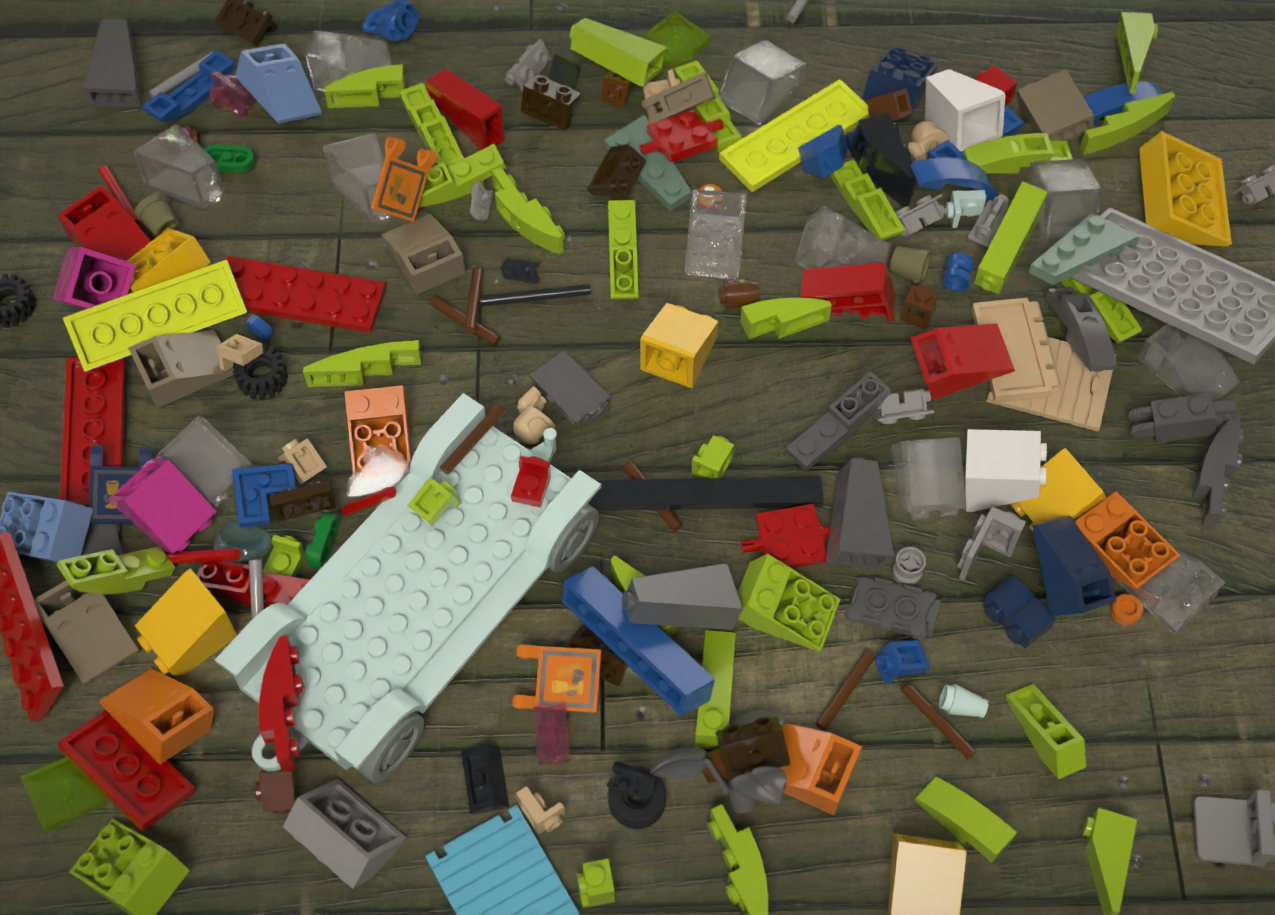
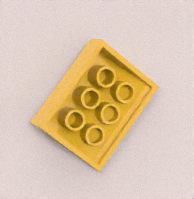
M1161 131L1139 148L1146 224L1190 244L1230 246L1232 242L1222 159Z

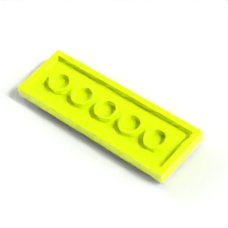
M839 79L719 153V160L751 192H754L801 162L798 147L837 125H842L844 135L846 131L857 128L859 120L871 117L868 112V105Z
M223 260L62 317L82 368L86 372L131 355L129 347L152 337L195 332L247 313L228 261Z

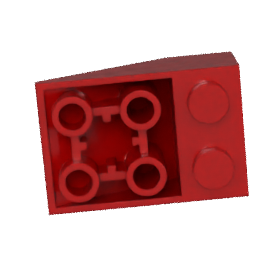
M102 185L57 214L65 234L78 247L124 261L129 260L151 242L120 202Z
M997 323L936 328L911 337L926 385L933 400L1015 371Z

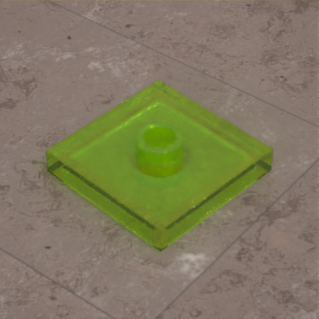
M673 11L641 36L643 39L667 47L664 62L672 68L684 65L711 43L710 35L676 11Z
M67 757L20 777L44 833L108 805L103 792Z

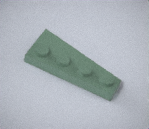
M644 114L604 140V147L609 151L612 146L630 145L645 158L646 164L637 179L671 212L691 199V190L674 162L670 163L665 155L657 151L644 156L641 154L639 146L653 141L647 134V125L650 123Z
M1091 213L1035 260L1030 266L1029 273L1054 285L1079 273L1081 267L1088 265L1092 267L1100 263V258L1106 255L1112 257L1119 254L1121 248L1125 246L1131 248L1137 245L1139 235Z

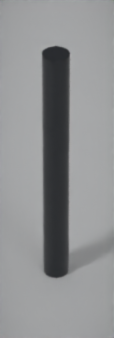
M590 284L484 295L480 296L481 307L585 296L591 295Z

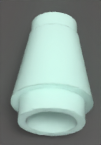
M946 684L940 695L939 709L945 710L946 714L983 718L988 709V700L957 684L952 686Z

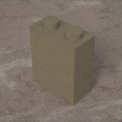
M1066 69L1058 73H1052L1035 83H1029L1018 90V105L1034 133H1047L1049 140L1069 141L1083 135L1085 130L1094 128V114Z

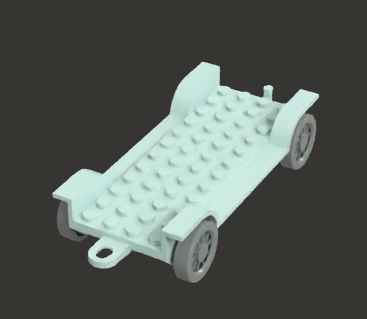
M464 393L429 429L419 443L410 464L409 474L395 488L396 496L382 502L288 605L285 603H275L265 608L249 622L215 659L216 663L235 678L240 690L259 703L261 683L269 657L280 636L287 635L291 645H297L300 664H296L295 669L296 675L301 674L304 685V693L299 694L301 706L293 707L296 726L290 727L292 738H297L299 751L310 742L345 770L354 767L372 783L383 782L393 775L416 747L424 729V719L415 711H419L422 714L426 711L547 568L554 573H559L566 570L577 560L590 542L599 521L598 510L589 505L588 502L601 488V484L580 470L571 479L550 465L551 478L541 508L511 501V493L519 472L520 456H537L549 463L551 462L553 454L557 450V432L553 428L544 430L543 443L528 449L492 426L449 475L445 474L440 469V466L485 417L484 406ZM430 477L439 484L442 480L450 484L457 490L454 496L461 502L458 507L451 503L433 526L407 506ZM260 735L252 747V755L256 764L266 771L280 770L281 768L276 756L270 760L262 757V751L266 744Z

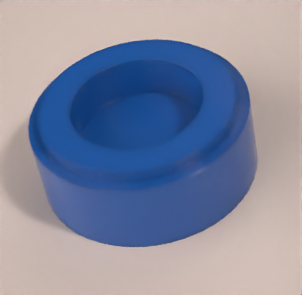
M251 315L245 322L246 327L262 340H268L274 333V330L256 315Z

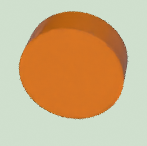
M1120 594L1116 597V602L1111 604L1110 613L1116 622L1129 626L1138 622L1143 614V605L1132 594Z

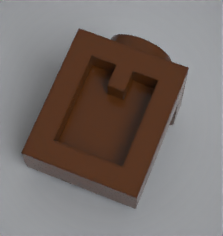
M610 71L604 76L601 100L624 107L627 102L628 92L636 84Z

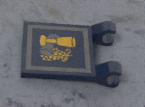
M91 446L89 508H92L93 512L89 524L135 525L108 499L152 459L151 447H140L139 467L103 466V447Z

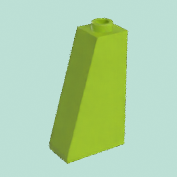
M587 18L582 19L571 28L569 36L572 39L571 50L639 86L644 87L663 69L667 50L666 46Z
M1022 181L978 268L974 284L981 286L987 291L1000 294L1038 224L1048 191Z

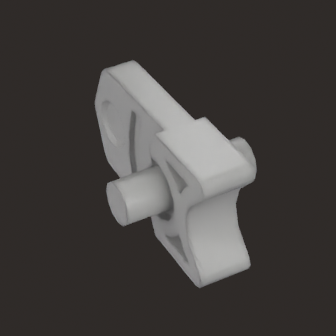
M480 181L472 185L470 213L476 220L485 221L488 219L494 192L493 190H486Z

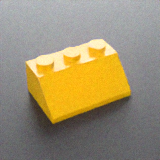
M167 228L127 260V262L136 264L128 294L206 267L211 261L194 236Z

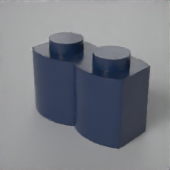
M1013 575L989 593L983 603L987 617L991 621L998 622L1004 626L1008 638L1013 643L1020 644L1024 648L1030 646L1049 631L1056 620L1055 616H1051L1050 609L1034 597L1031 591Z

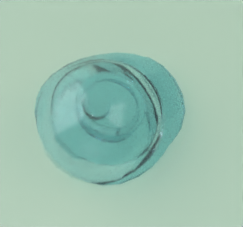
M233 521L222 525L218 529L213 547L214 549L238 548L241 552V557L233 562H243L260 558L267 554L272 546V538L263 529L258 527L239 528L238 521Z

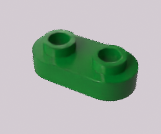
M210 145L203 149L200 155L204 168L210 172L246 173L255 165L253 152L246 146Z
M325 512L322 517L319 516L314 527L315 537L313 543L307 545L305 560L309 561V567L321 569L327 563L339 529L340 519L338 514Z

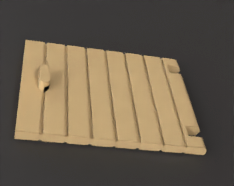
M1048 337V345L1051 346L1061 389L1052 391L1050 397L994 402L992 392H989L986 402L1028 412L1067 424L1070 423L1071 425L1085 427L1086 429L1098 432L1113 370L1090 372L1068 342Z

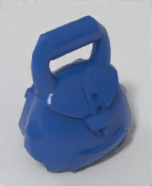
M390 1L383 8L372 10L362 23V28L366 33L377 34L393 42L405 41L419 23V11L415 9L411 1Z

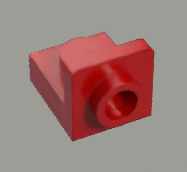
M520 456L519 472L511 493V501L541 508L551 478L550 463L537 456Z

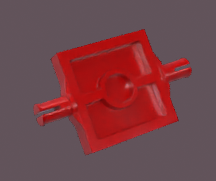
M694 110L661 119L647 125V134L653 141L641 144L639 146L640 152L643 156L655 151L660 152L671 163L716 148L718 146V138L712 132L723 130L724 123L721 119L709 123L704 122Z
M814 504L756 514L757 539L740 541L742 554L760 550L762 556L769 554L793 569L826 563L827 553L824 542L826 538H829L831 526L822 527L817 518Z

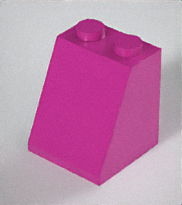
M68 247L52 301L85 310L127 295L136 264L83 247Z
M151 459L108 499L155 544L161 546L164 552L169 553L181 552L191 542L189 538L197 530L200 532L208 527L212 522L211 517L217 512L169 459Z

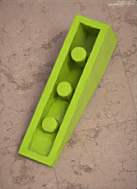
M1121 12L1116 36L1129 94L1135 93L1152 39L1157 37L1158 25L1154 24L1152 13Z
M705 630L702 668L706 669L715 681L710 701L698 707L695 748L718 749L719 745L715 733L729 726L736 633Z

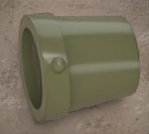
M161 193L146 197L135 209V215L138 220L156 237L167 228L177 230L179 227V221L169 206V201Z
M897 246L891 259L890 272L909 279L914 284L921 285L926 278L930 266L931 250Z

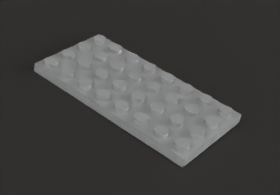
M1110 207L1101 215L1104 219L1139 235L1138 244L1131 248L1125 246L1121 248L1119 254L1112 257L1106 255L1100 258V263L1092 267L1090 265L1081 267L1080 272L1071 276V278L1251 364H1255L1275 342L1274 281Z

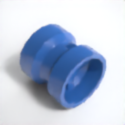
M954 253L947 258V271L943 278V284L946 288L952 291H965L970 287V274L974 267L973 258L963 253Z

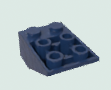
M890 47L870 70L862 99L867 100L881 93L907 88L912 111H914L926 90V77L934 74L938 63L932 62L931 58L924 55L915 56L909 54L904 48Z
M1071 516L1032 525L1033 540L1038 551L1040 572L1043 576L1046 601L1050 608L1051 616L1084 613L1116 602L1109 569Z

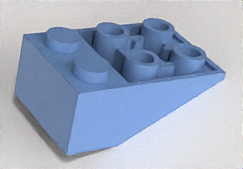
M285 44L241 51L235 77L278 124L322 114L299 59Z
M7 492L6 499L2 505L0 533H11L18 555L57 563L59 560L81 556L93 509L66 500Z

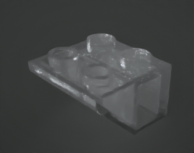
M379 443L377 448L371 446L362 460L366 463L362 471H355L348 480L346 486L350 489L346 494L357 498L370 495L389 486L396 488L409 473L411 462L385 445Z

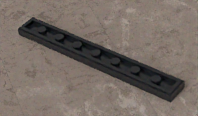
M821 477L596 480L601 484V488L588 502L589 505L598 511L792 508L814 504L815 507H823L824 499Z

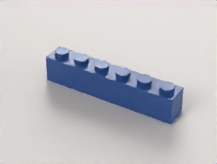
M591 567L565 580L562 603L681 717L710 701L715 681L706 669H703L686 650L676 644L657 625L629 623L626 610H623L621 604L623 593L606 576L602 575L596 568Z

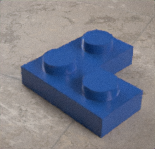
M292 463L232 469L239 528L269 525L270 518L267 498L284 489H296Z

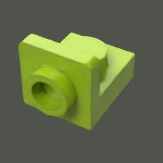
M430 477L407 506L433 526L451 503L458 507L461 502L454 496L457 490L444 480L439 484Z
M273 535L271 542L274 548L262 572L296 577L305 558L301 543L291 536L285 535L280 537Z

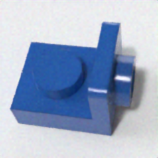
M919 640L890 642L875 656L877 668L884 683L893 682L899 675L922 674L930 668Z

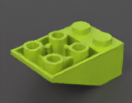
M766 554L751 561L748 565L737 592L743 608L738 619L754 629L820 652L841 599L776 558Z
M111 819L107 826L100 831L98 837L69 871L77 879L129 915H156L190 872L168 850L114 819Z

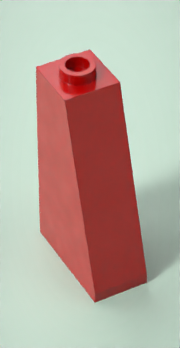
M444 69L425 81L427 92L430 98L434 100L437 108L480 150L492 144L497 146L505 141L502 107L499 103L448 69Z

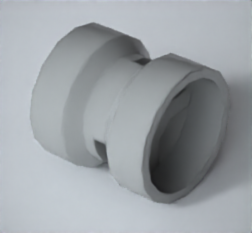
M915 547L901 549L896 556L892 569L894 580L898 584H902V586L904 584L909 586L918 584L926 566L925 555Z

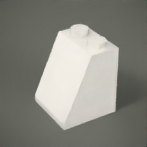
M950 69L926 77L925 120L934 122L939 130H943L947 134L949 141L962 152L964 149L976 144L1003 137L1005 93L1002 90Z
M968 429L965 475L966 512H974L992 508V506L997 507L1039 498L1040 485L1046 486V468L1040 467V461H1046L1047 443H1041V431Z

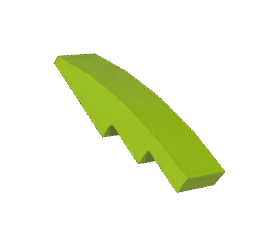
M698 61L674 68V73L677 79L680 80V83L703 72L706 73ZM708 76L716 98L692 110L704 122L709 123L718 119L723 121L724 129L712 132L718 138L716 150L720 152L741 140L742 137L730 121V112L719 98V89Z
M420 83L399 91V97L427 150L437 153L436 165L444 162L446 167H449L463 160L464 157L444 116H441L424 84Z
M1170 92L1125 103L1122 113L1106 116L1101 127L1085 130L1080 144L1083 155L1114 146L1151 127L1169 113L1175 94Z
M855 160L845 162L842 168L830 174L854 213L879 241L905 232L902 223L882 189L875 188L869 175L862 174Z
M1071 277L1061 281L1065 288L1073 287L1077 294L1087 293L1105 323L1109 336L1118 344L1143 331L1124 302L1114 299Z
M419 340L389 342L361 347L303 367L307 386H364L365 376L393 375V366L421 365L422 354Z

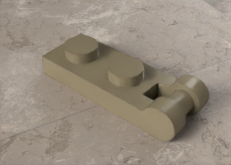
M703 72L643 100L641 105L643 110L647 111L649 117L647 120L651 124L691 110L716 97L707 74ZM658 104H661L663 111L660 113L656 109Z

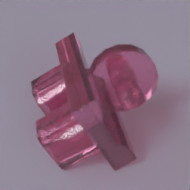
M219 71L213 72L211 77L214 83L209 91L212 106L217 109H222L226 106L241 117L247 116L249 105L256 102L254 96L246 88L240 87V81L234 74L231 73L224 76Z
M566 704L553 707H534L538 764L570 762Z

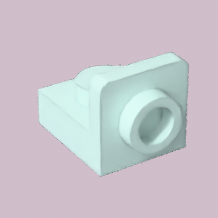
M985 190L952 192L951 200L946 202L945 206L946 218H950L952 228L958 227L960 216L981 215L986 201Z

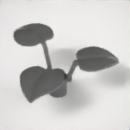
M774 710L749 711L740 715L735 720L734 725L741 726L753 723L761 717H778L783 728L786 722V714L784 711ZM695 747L678 748L668 752L655 763L650 772V775L653 777L659 776L666 779L683 780L699 775L707 767L720 785L722 794H729L731 809L736 813H747L754 810L757 806L756 800L781 805L783 792L787 784L786 772L777 767H759L751 773L746 772L744 775L729 780L728 784H726L711 760L705 759V750Z

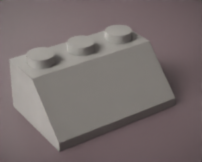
M338 778L299 796L283 825V828L295 840L303 844L320 862L329 867L352 889L373 878L407 839Z

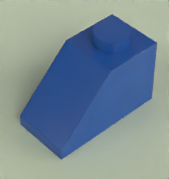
M837 125L798 147L805 172L824 178L844 166L847 145L842 125Z

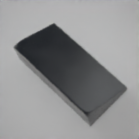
M554 54L548 79L575 90L580 67Z
M485 743L461 753L470 814L474 815L509 807L500 748Z

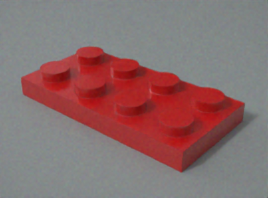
M107 710L58 742V749L142 832L194 794L195 787L167 760L159 764Z

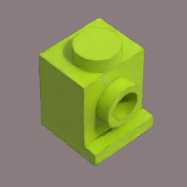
M713 435L709 443H704L698 455L693 457L691 474L701 479L722 478L733 459L734 444L722 436Z
M609 859L583 863V873L577 874L582 907L586 908L615 902V890Z

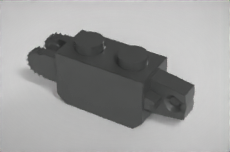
M1211 393L1151 401V406L1130 410L1128 416L1132 422L1153 420V422L1131 427L1132 436L1137 438L1156 436L1157 441L1167 442L1210 436L1216 432V426L1223 424V421L1236 419L1238 411L1235 400L1219 401V399H1212Z

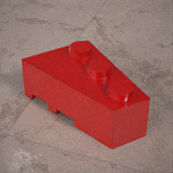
M885 262L842 265L828 268L817 267L803 270L801 298L830 301L832 304L830 315L842 316L843 312L860 313V318L868 319L870 314L886 316V321H895L896 293Z

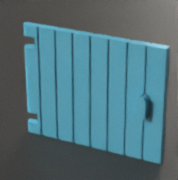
M517 804L507 809L512 817L511 820L504 823L498 814L443 845L447 856L438 859L435 851L425 855L456 915H580Z

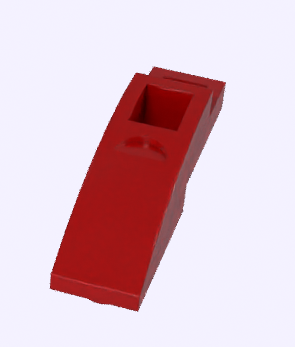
M226 561L203 562L196 576L211 594L251 606L249 565ZM262 572L264 609L275 603H285L288 605L310 580Z
M287 635L280 636L267 662L261 683L258 711L259 732L265 744L275 743L277 762L283 772L295 770V758L300 757L298 741L296 737L292 738L290 727L296 726L293 707L301 706L299 694L304 693L301 674L296 675L295 665L300 664L297 645H291Z

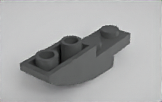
M1073 287L1047 289L1045 299L1068 328L1066 340L1090 372L1115 370L1117 362L1110 336L1098 309L1087 293L1077 294Z
M870 371L829 406L828 412L789 444L786 447V453L805 471L809 470L824 456L828 458L840 448L878 409L891 393V389Z
M1240 416L1229 420L1222 427L1198 468L1193 485L1192 499L1203 501V527L1214 528L1219 519H1224L1226 515L1227 501H1223V494L1227 491L1229 479L1233 472L1239 470L1242 463V453H1238V448L1244 436V429L1240 428Z

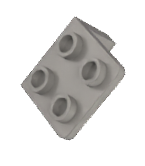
M993 506L987 516L982 514L976 524L972 538H969L957 566V568L962 569L959 579L965 581L983 545L1011 558L1026 522L1014 513L1004 512Z
M1256 790L1248 800L1202 796L1194 800L1196 853L1199 860L1263 867L1275 856V834L1273 831L1275 804L1271 802L1270 791Z

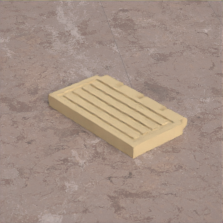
M1028 297L972 304L971 311L975 325L998 324L1015 369L1014 372L989 380L994 402L1050 397L1052 391L1061 389L1051 346L1048 345L1047 331L1044 322H1042L1043 317L1039 302H1029Z

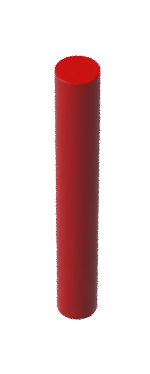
M103 165L99 167L98 172L113 196L139 226L141 222L135 215V209L108 166Z
M389 486L344 505L342 513L345 516H351L392 499L396 496V490L394 487Z
M238 548L174 552L168 555V559L173 564L234 561L240 559L241 552Z

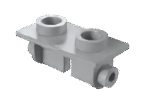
M539 39L536 44L529 45L527 51L519 59L520 63H516L506 72L505 81L510 85L518 84L522 92L523 86L535 75H538L551 60L542 39Z
M1275 164L1261 171L1262 177L1257 179L1254 174L1241 181L1242 187L1233 191V194L1241 191L1243 194L1242 201L1246 205H1254L1269 197L1265 187L1270 195L1275 194Z
M942 194L934 198L930 195L925 196L916 202L917 207L910 210L906 206L897 211L896 215L905 229V232L899 234V236L908 237L921 230L923 226L919 220L920 218L925 226L943 219V215L946 214L945 207L937 202L942 197Z
M1000 194L993 201L989 200L968 235V240L989 248L1009 209L1008 197L1006 195Z
M923 388L903 391L904 402H899V393H890L878 407V411H875L872 416L882 424L896 423L899 418L905 417L911 420L923 419L926 417L925 414L934 413V410L926 404V402L931 401L930 391H924Z

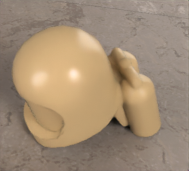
M922 121L913 128L911 133L912 142H909L907 147L912 162L927 159L929 157L928 151L949 140L947 134L943 130H939L934 122Z
M534 386L519 399L517 408L520 411V415L513 424L516 437L528 445L538 443L545 429L556 428L551 419L541 412L547 401Z

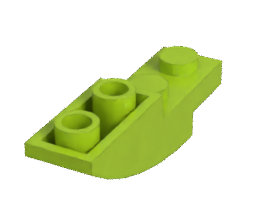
M1047 133L1002 137L976 144L963 151V154L966 156L965 160L977 164L986 173L1018 174L1021 167L1070 168L1074 162L1067 141L1049 140Z
M495 144L449 167H446L445 163L442 162L430 168L418 207L436 205L468 195L472 192V185L479 181L483 187H486L483 180L492 176L491 170L499 166L503 170L507 169Z
M501 166L491 170L493 187L496 190V209L504 220L534 244L557 254L563 253L565 234L560 225L553 223L548 208L546 206L542 207L536 198L528 201L523 192L519 193L512 175H507Z
M635 200L608 201L611 300L638 299Z
M161 546L116 555L114 550L110 549L57 562V567L71 588L90 594H119L142 590L146 581L171 576L175 570V566L168 559Z
M723 804L710 810V822L707 825L715 841L720 839L725 849L722 851V855L730 870L735 868V871L728 875V885L725 886L727 895L733 905L739 904L744 915H768L767 881L756 841L749 827L737 833Z

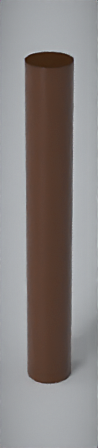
M479 267L474 268L472 271L464 332L468 335L474 334L476 329L483 279V269Z
M436 295L431 298L429 302L431 306L465 327L466 314ZM476 322L475 334L490 344L497 346L501 337Z
M496 404L440 466V469L445 474L449 475L506 412L505 408L500 404Z
M632 460L627 461L623 465L624 470L632 480H646ZM657 510L673 532L678 531L682 527V523L671 510Z
M865 651L816 721L815 724L819 729L826 731L874 661L875 656L872 653Z
M908 683L901 690L967 759H970L977 752L911 683Z

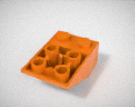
M401 385L344 391L353 478L408 473L411 464V450L405 387Z
M1117 491L1075 521L1109 569L1111 576L1134 590L1139 589L1181 556Z
M149 669L99 700V703L159 764H162L212 729L214 708L192 687L153 669Z
M785 723L782 730L791 765L780 767L787 775V784L783 793L835 815L858 761L862 746L832 733Z

